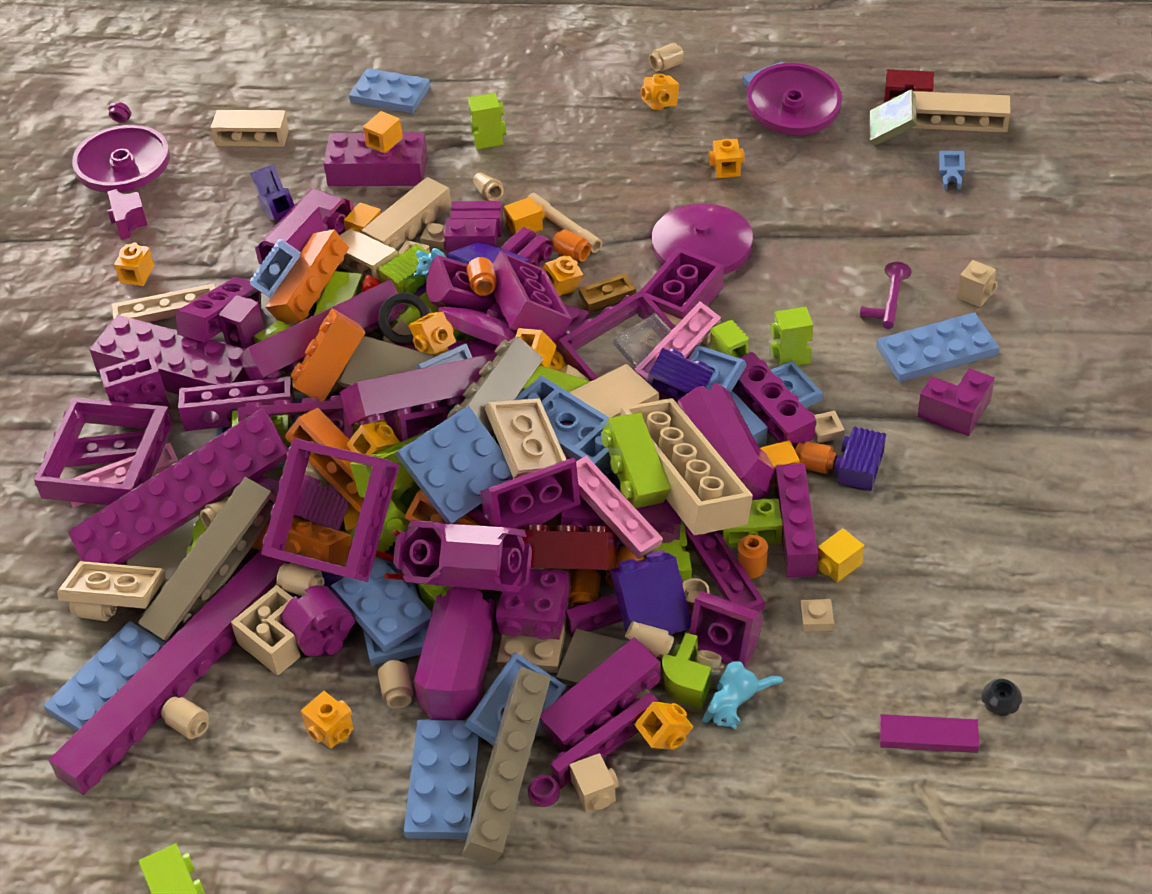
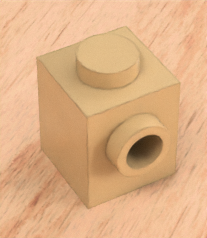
M972 260L960 274L957 298L981 308L986 300L993 295L997 287V281H995L996 269Z
M600 753L570 764L571 782L585 813L592 810H602L611 803L616 802L615 788L619 787L618 779L612 768L607 769Z

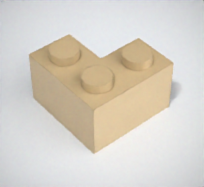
M278 585L231 621L237 643L277 676L300 658L295 635L287 630L281 621L282 613L293 597Z

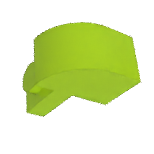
M685 633L682 643L676 644L673 655H663V686L673 700L702 710L712 685V667L693 662L698 652V636Z

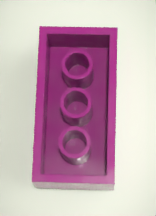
M364 132L330 133L323 163L327 185H418L424 180L428 158L425 133H402L403 138L385 154L366 146Z
M500 251L493 263L497 280L493 294L503 312L502 315L509 324V329L516 334L518 328L542 330L557 345L558 340L563 336L572 318L547 273L542 268Z

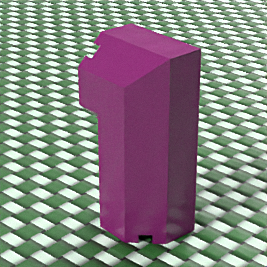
M310 188L255 247L258 263L262 264L278 239H283L301 252L313 233L335 230L340 236L346 232L344 219L354 209L353 201Z
M719 383L712 384L714 389L709 390L705 386L696 387L679 399L677 404L753 495L752 500L764 498L770 492L771 486L769 482L771 477L774 479L776 470L767 453L758 447L730 392Z
M413 520L408 525L410 528L405 533L401 532L396 537L393 563L397 569L403 571L405 576H402L406 582L518 593L522 588L517 586L519 582L526 581L530 576L532 549L530 544H524L522 537H527L524 530Z
M452 587L447 590L445 596L442 597V593L436 596L414 679L419 708L423 713L424 711L426 712L429 720H465L474 712L484 697L483 680L497 624V604L492 599H489V603L483 600V593L477 589Z

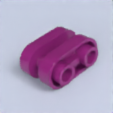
M521 228L500 248L529 259L528 263L537 267L549 259L553 252L552 241L542 235L536 237V233L527 228Z

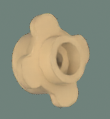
M708 650L698 651L693 661L711 666L712 676L719 675L720 669L724 668V665L721 663L722 657Z

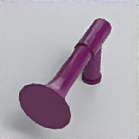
M899 261L888 263L884 269L885 274L891 278L885 309L861 306L860 318L883 319L882 326L884 328H893L901 281L909 278L912 273L911 268L907 264Z

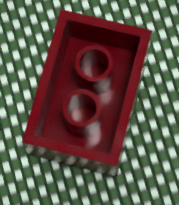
M526 525L525 533L527 537H522L524 544H530L532 549L531 568L600 570L616 568L617 535L609 533V527L586 526V532H579V526L556 525V531H550V525Z

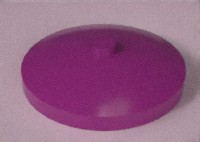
M781 63L761 70L751 79L747 89L746 103L751 115L764 127L782 134L807 135L827 128L836 120L841 109L842 94L836 81L824 71L806 64Z
M120 125L99 131L84 140L76 149L72 164L77 179L87 188L105 193L116 189L118 192H126L145 186L159 177L169 163L170 152L166 139L158 131L141 125Z
M707 203L690 204L668 212L656 223L652 232V250L659 263L664 265L678 248L684 249L724 265L723 275L738 269L749 258L753 248V232L747 220L732 209Z
M439 307L438 312L444 313L447 321L450 322L453 328L499 346L505 339L510 341L516 337V333L509 329L508 322L502 319V313L488 309L487 313L467 308Z

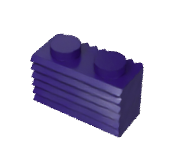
M662 348L649 372L647 383L654 389L679 401V399L696 387L705 386L707 389L714 371L710 370L704 362H693L684 358V355L676 349L667 350Z
M855 426L850 437L844 436L841 452L844 455L843 457H837L834 472L839 473V484L872 491L885 451L886 434L884 432L864 430L862 427L858 429Z

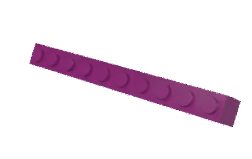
M261 549L48 760L56 777L82 795L91 787L97 785L102 776L114 764L118 763L137 741L145 736L147 730L158 719L162 718L161 712L164 704L172 697H183L189 688L209 671L211 665L221 655L228 652L231 645L236 641L231 621L277 585L278 571L286 562L261 555Z

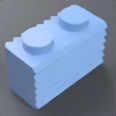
M278 239L274 248H272L259 269L251 277L250 284L271 298L300 257L301 252L283 239Z

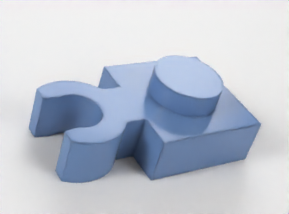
M939 151V176H944L943 189L947 190L948 183L954 182L957 184V190H960L962 185L961 176H964L965 173L964 151Z

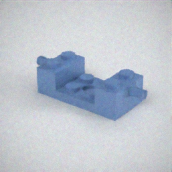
M542 375L514 399L540 398L563 453L570 458H574L576 461L587 456L605 476L610 473L618 476L612 470L609 451L603 446L601 441V432L609 419L608 416ZM568 421H572V422H573V424H572V425H569V426L562 425V424L560 423V422H568Z

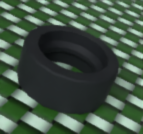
M403 292L394 294L385 300L380 308L378 321L381 331L389 340L395 344L405 345L414 343V337L412 334L400 335L393 331L389 323V316L393 308L403 303L412 304L420 312L421 318L429 314L430 310L421 298L414 294Z

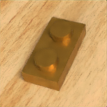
M626 273L578 288L579 297L589 312L621 302L627 295L631 297L637 293L636 287Z

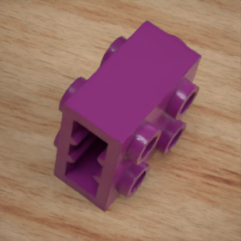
M153 353L99 369L109 401L168 406V409H171Z
M530 569L528 579L520 581L517 585L522 587L518 593L505 591L501 593L496 613L499 634L511 637H536L541 640H560L571 591L568 572Z

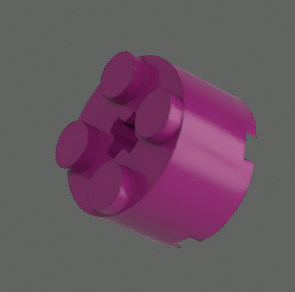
M316 585L305 589L307 594L299 599L295 596L286 605L281 617L282 624L295 635L297 646L305 655L336 654L341 650L344 639L355 623V618L327 586Z

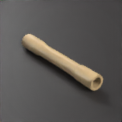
M531 193L528 196L532 197L537 205L540 204L542 206L545 217L562 229L585 238L591 244V252L596 253L601 249L603 242L597 236L577 225L536 193Z

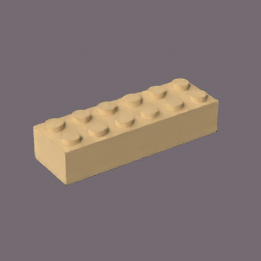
M673 398L621 407L620 416L642 413L671 486L666 499L693 535L748 525L753 495Z

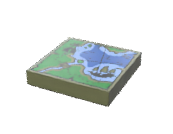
M912 90L870 110V141L874 146L917 125L916 95Z

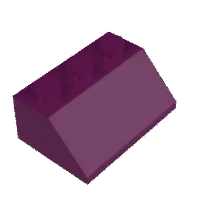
M574 458L567 459L481 490L483 513L491 526L516 529L580 505L576 460Z

